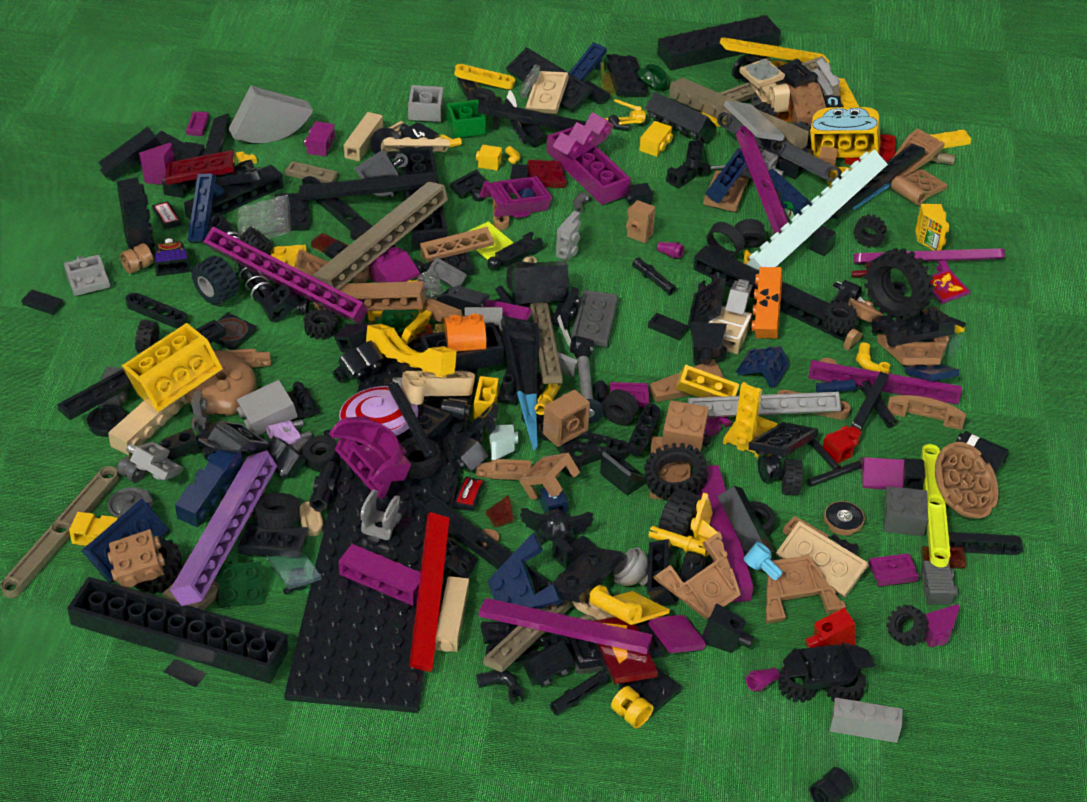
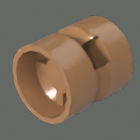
M145 243L135 246L133 250L128 249L120 253L121 263L129 274L140 270V267L146 268L154 263L152 253Z

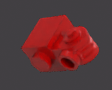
M843 426L841 429L825 436L823 448L840 464L852 457L854 447L859 444L861 431L857 427Z

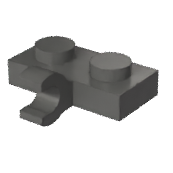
M194 391L191 402L194 416L191 420L192 429H196L197 434H199L198 426L206 429L207 424L210 423V417L205 411L207 410V400L203 398L202 391Z

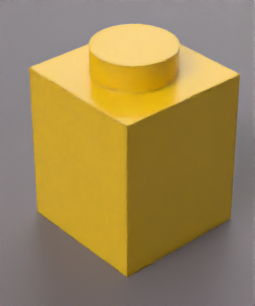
M482 145L480 151H477L476 154L478 168L498 171L502 159V148Z

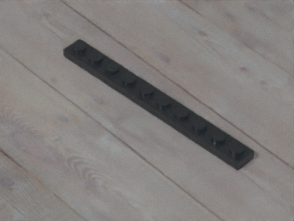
M215 319L196 329L208 340L209 344L226 335V328ZM124 369L57 404L58 410L66 418L72 420L133 385Z

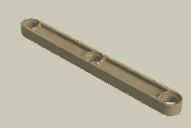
M112 466L102 468L2 580L1 590L6 598H15L20 595L70 537L69 529L77 512L91 513L118 482L116 468ZM107 474L114 475L111 478H104V476ZM59 528L67 529L66 531L61 533L56 532V530ZM9 585L17 586L13 590H6V587Z

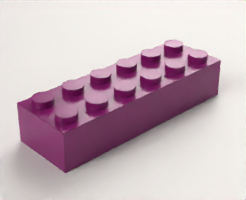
M573 127L562 130L560 132L569 136ZM560 132L547 136V153L555 161H560L562 167L601 205L624 197L628 193V185H630L631 178L597 146L577 159H573L552 147Z

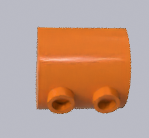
M473 313L469 316L452 315L451 317H444L447 348L456 351L486 349V331L483 315Z

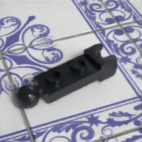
M529 232L523 235L519 241L497 251L494 257L488 259L487 266L491 270H497L500 268L501 263L507 267L530 254L535 255L542 251L543 240L541 238L533 240L534 233Z

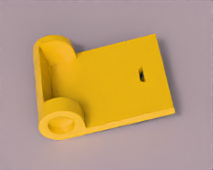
M598 585L590 592V603L593 606L630 625L669 614L670 609L634 591L610 596L606 587Z

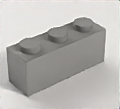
M739 279V281L734 282L726 306L727 311L744 314L753 286L749 284V281Z
M835 698L831 712L830 732L897 743L902 727L903 709Z

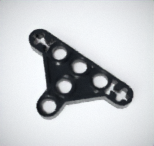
M245 160L234 166V172L216 175L215 183L220 186L259 180L264 176L261 168L254 167L252 160ZM194 179L192 181L196 189V179Z
M541 422L538 425V437L552 442L543 434L544 422ZM588 431L559 447L556 446L561 454L569 453L579 471H581L584 465L601 460L603 451L623 459L629 456L627 451L628 443L626 441ZM585 438V439H587L588 441H587V442H580L579 439ZM604 443L607 446L599 447L597 444ZM579 451L582 455L577 456L573 452ZM565 466L563 468V473L567 476L572 477L571 473Z

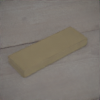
M294 161L285 170L286 176L299 179L312 176L321 183L335 182L339 177L337 171Z

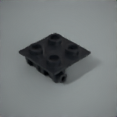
M295 382L293 384V391L287 393L294 404L298 416L290 420L291 422L320 413L308 389L304 388L303 383Z
M447 536L444 570L447 567L450 569L447 571L446 576L450 574V577L469 578L478 559L471 552L462 548L455 539Z

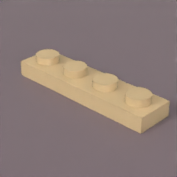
M389 137L383 140L381 150L399 152L400 148L432 147L433 152H446L450 146V141L441 137L435 139L425 137L419 139H411L410 137L395 139Z

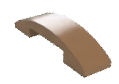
M892 396L888 402V409L893 415L905 417L906 412L942 420L944 421L943 426L962 430L966 417L964 412L950 404L922 396Z

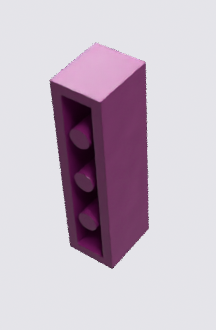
M353 544L340 558L339 575L412 606L417 602L420 571L408 568L401 563L394 562L382 555H377Z

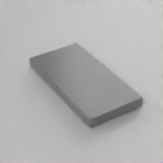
M725 101L724 107L757 138L783 141L785 135L753 105Z

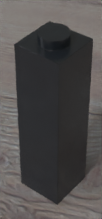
M146 127L98 162L102 167L100 171L105 178L109 176L112 181H115L141 162L140 152L161 146V143L150 128Z
M733 486L718 495L745 553L747 554L756 542L765 545L771 551V554L774 553L743 488Z

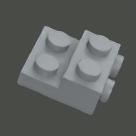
M573 211L557 229L556 257L569 261L578 252L577 243L580 240L579 228L581 226L579 212Z

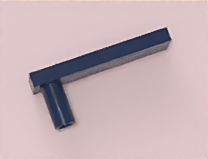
M593 42L569 73L584 81L594 67L597 70L604 67L602 57L607 52L606 47Z
M198 174L188 234V241L191 243H204L203 241L208 234L213 194L221 196L224 192L223 187L215 183L216 175Z

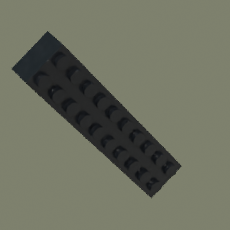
M92 577L86 579L67 608L70 623L73 626L271 684L289 651L288 638L285 633L192 606H181L178 602Z

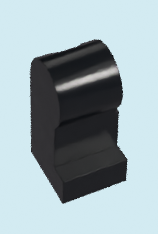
M685 162L676 169L671 167L667 169L666 182L679 189L695 179L696 169L686 167Z
M192 428L164 438L159 443V445L170 451L167 457L170 460H175L180 455L182 456L190 452L193 455L201 453Z

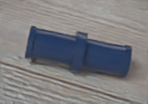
M834 379L832 382L816 383L817 393L855 391L856 389L854 379L841 381Z

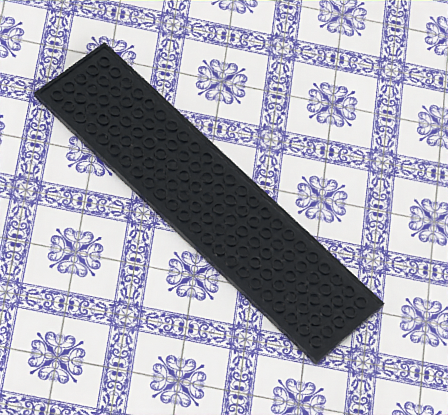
M412 340L407 345L421 353L420 340ZM382 354L384 357L382 367L374 372L372 370L366 372V375L360 379L357 393L373 387L388 386L393 382V378H402L403 372L422 371V369L410 367L408 363L397 362V359L387 358L385 354ZM478 369L468 370V372L475 374L472 395L424 396L423 403L441 410L443 400L451 398L468 401V405L472 407ZM470 415L465 420L452 418V421L430 439L439 446L440 466L435 471V474L421 479H412L407 476L403 481H392L385 498L377 497V510L385 513L393 497L400 496V509L398 513L401 514V519L394 527L389 540L370 536L361 531V509L371 490L344 459L341 458L337 486L334 487L285 689V700L418 713L425 671L409 667L417 602L412 606L339 575V560L351 544L421 572L427 516L412 505V493L417 488H424L454 510L461 468L455 463L456 458L452 452L458 435H465ZM403 432L396 437L401 443L413 436ZM414 453L408 456V459L413 462H423L428 459L422 453ZM423 496L415 497L417 500L420 501L426 500V498ZM382 522L375 524L377 527H383Z

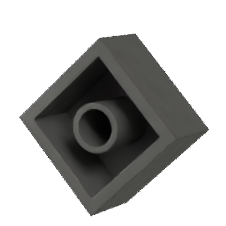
M886 486L883 499V532L924 536L928 522L927 491Z

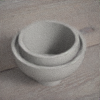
M631 548L623 554L624 560L614 568V581L621 586H631L637 583L643 586L648 580V559L641 548Z

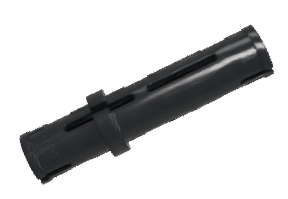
M640 257L633 261V267L639 270L643 277L649 278L668 295H672L676 291V286L659 274L652 265H648Z
M868 380L862 382L863 386L859 385V389L865 396L868 395L872 387ZM880 395L874 409L886 427L892 428L895 426L893 422L897 424L898 421L885 405Z
M600 670L575 688L566 690L561 697L550 703L551 711L555 715H559L567 708L576 706L582 698L608 683L607 674Z

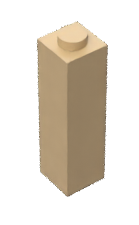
M367 112L344 144L345 158L361 161L370 148V139L373 133L383 128V115Z
M450 576L447 578L437 627L436 650L445 652L458 651L469 594L468 578Z

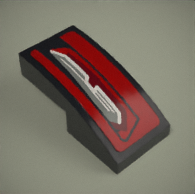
M466 476L456 496L454 507L473 511L478 504L479 495L484 489L485 480Z

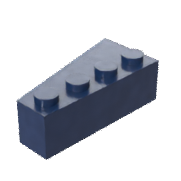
M218 449L215 454L211 453L207 458L209 462L205 469H199L194 484H189L176 502L177 519L198 527L208 518L214 508L220 505L243 465L242 453Z

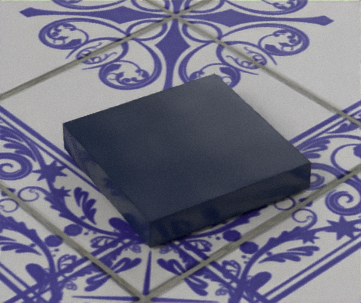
M943 364L905 367L907 375L928 381L957 377L960 370Z

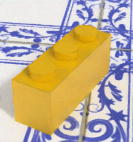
M685 365L680 372L675 389L699 398L736 396L739 384Z

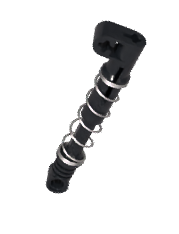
M216 213L210 217V229L215 227L240 240L241 236L239 233L232 229V224L221 214ZM235 262L233 263V268L239 271L240 279L246 282L245 287L251 290V297L260 304L271 322L282 320L298 305L300 301L299 295L288 286L282 285L274 291L273 286L266 277L238 264V268H235Z

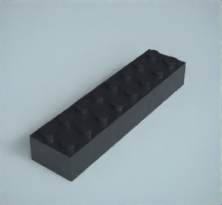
M761 15L755 18L658 39L657 55L670 71L746 54L726 50L720 44V40L723 37L779 46L781 30L767 15Z
M432 147L399 149V154L403 153L408 157V164L400 167L401 175L435 172L436 183L439 184ZM419 189L403 191L405 200ZM443 204L410 231L412 249H420V243L447 237Z

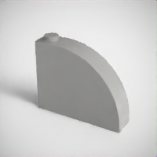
M250 86L229 127V131L237 141L243 140L252 143L277 141L298 130L307 121L313 109L308 101Z

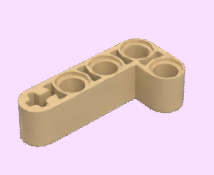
M750 82L761 101L771 104V108L775 109L774 112L780 113L788 110L790 89L787 84L776 85L774 82L757 88Z
M405 371L402 375L401 389L408 402L415 405L422 404L424 396H469L473 392L475 374L468 371H455V374H448L446 377H436L432 372Z

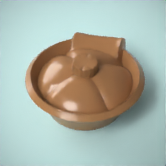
M853 298L849 299V305H853V308L856 309L857 317L872 323V319L884 316L883 313L872 307V302L865 300V303Z

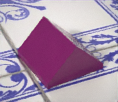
M171 142L139 153L145 183L162 185L168 162L175 160Z
M860 457L862 488L885 490L886 486L903 488L904 460Z

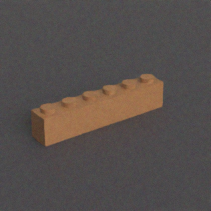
M424 281L345 284L339 289V291L363 302L369 309L368 311L423 309L426 300ZM314 302L315 308L317 307L320 310L322 306Z

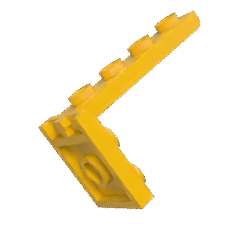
M745 382L741 384L736 421L724 436V444L731 443L736 445L738 450L744 452L748 450L751 440L778 425V423L758 416L762 394L761 388L752 387ZM748 450L750 452L755 453L756 457L760 456V454H757L756 451Z

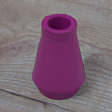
M659 242L657 251L674 259L682 258L684 245L680 242Z
M775 667L750 671L746 676V684L751 691L760 692L779 679V672Z

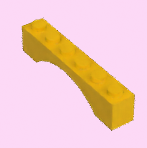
M384 324L367 325L366 342L372 340L380 353L385 354V357L395 358L400 363H408L410 367L421 368L423 372H432L436 377H446L448 374H455L456 350L442 346L429 348L425 352L420 353L408 347L398 336L394 328Z

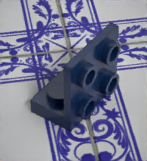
M770 346L764 349L755 348L747 353L736 373L737 375L762 372L769 387H776L790 364L781 346Z

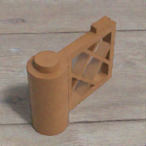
M917 169L906 177L898 175L890 183L893 191L917 206H920L926 198L944 191L948 187L946 183L923 169Z

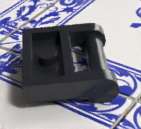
M794 59L792 63L777 67L785 74L784 80L794 88L815 82L818 78V75L807 69L799 59Z

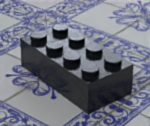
M656 92L653 93L645 107L649 113L648 115L654 119L653 121L672 127V131L679 130L681 135L685 137L691 136L694 141L708 144L717 129V126L708 116Z
M138 177L116 181L128 249L133 250L135 246L145 243L152 253V247H155L153 236H151V233H153L151 223H148L151 217L149 209H146L149 203L144 185L139 183Z
M494 323L485 324L486 349L457 351L455 371H468L504 364V345ZM445 331L421 336V353L429 348L447 347Z

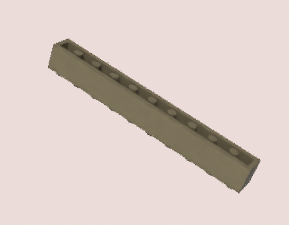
M685 78L670 83L669 98L715 118H718V115L722 112L730 113L724 107L726 100L739 102ZM758 110L785 135L784 141L800 149L807 146L809 131ZM724 116L722 121L728 123V116ZM781 142L776 143V145L782 147Z
M428 181L312 276L339 290L448 200L444 185Z

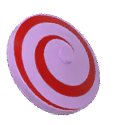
M388 386L373 387L356 393L343 404L339 414L340 420L348 417L367 416L371 421L389 428L395 436L409 429L388 390ZM410 404L411 408L413 409V411H414V413H415V415H416V417H417V416H418V407H417V405H415V404Z

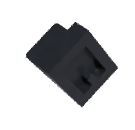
M584 535L571 543L565 542L561 537L553 540L552 557L566 569L588 547H596V545Z

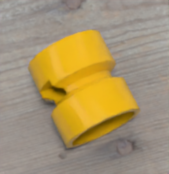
M626 686L612 700L611 709L620 717H624L625 721L633 728H639L651 716L653 705L646 699L640 698V695L633 688Z

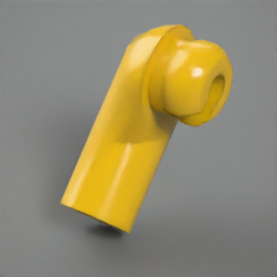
M439 135L441 138L449 139V148L462 145L460 137L451 139L446 135Z
M508 146L505 150L510 156L508 161L511 164H516L520 160V153L511 146Z

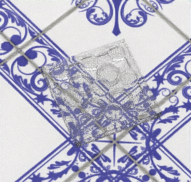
M278 196L238 208L239 235L241 236L248 227L260 231L266 238L290 233V203L288 196Z

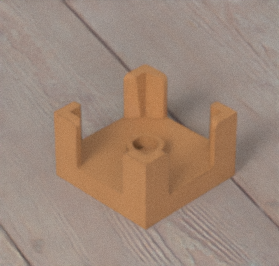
M569 453L542 457L519 481L531 500L538 498V494L533 485L543 484L550 496H557L562 491V487L556 479L560 475L559 472L566 466L572 477H576L580 471Z

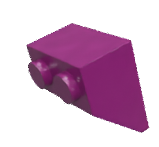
M398 247L389 248L388 251L381 254L368 265L371 280L377 283L407 282L420 275L419 270L407 252Z

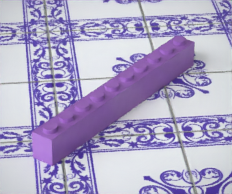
M268 451L250 455L246 458L172 585L170 591L181 606L200 602L205 597L277 467Z

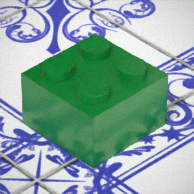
M478 99L446 103V120L453 138L485 134L486 118L484 114L477 113Z

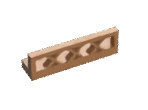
M488 227L420 243V252L422 259H426V262L433 261L435 257L441 259L493 246L494 241ZM431 251H437L436 254L431 255Z

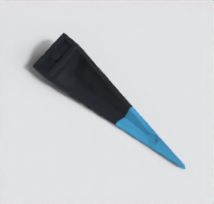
M503 316L500 320L503 332L502 341L511 373L514 377V384L532 448L535 450L537 448V416L535 406L537 402V370L540 342L537 322Z

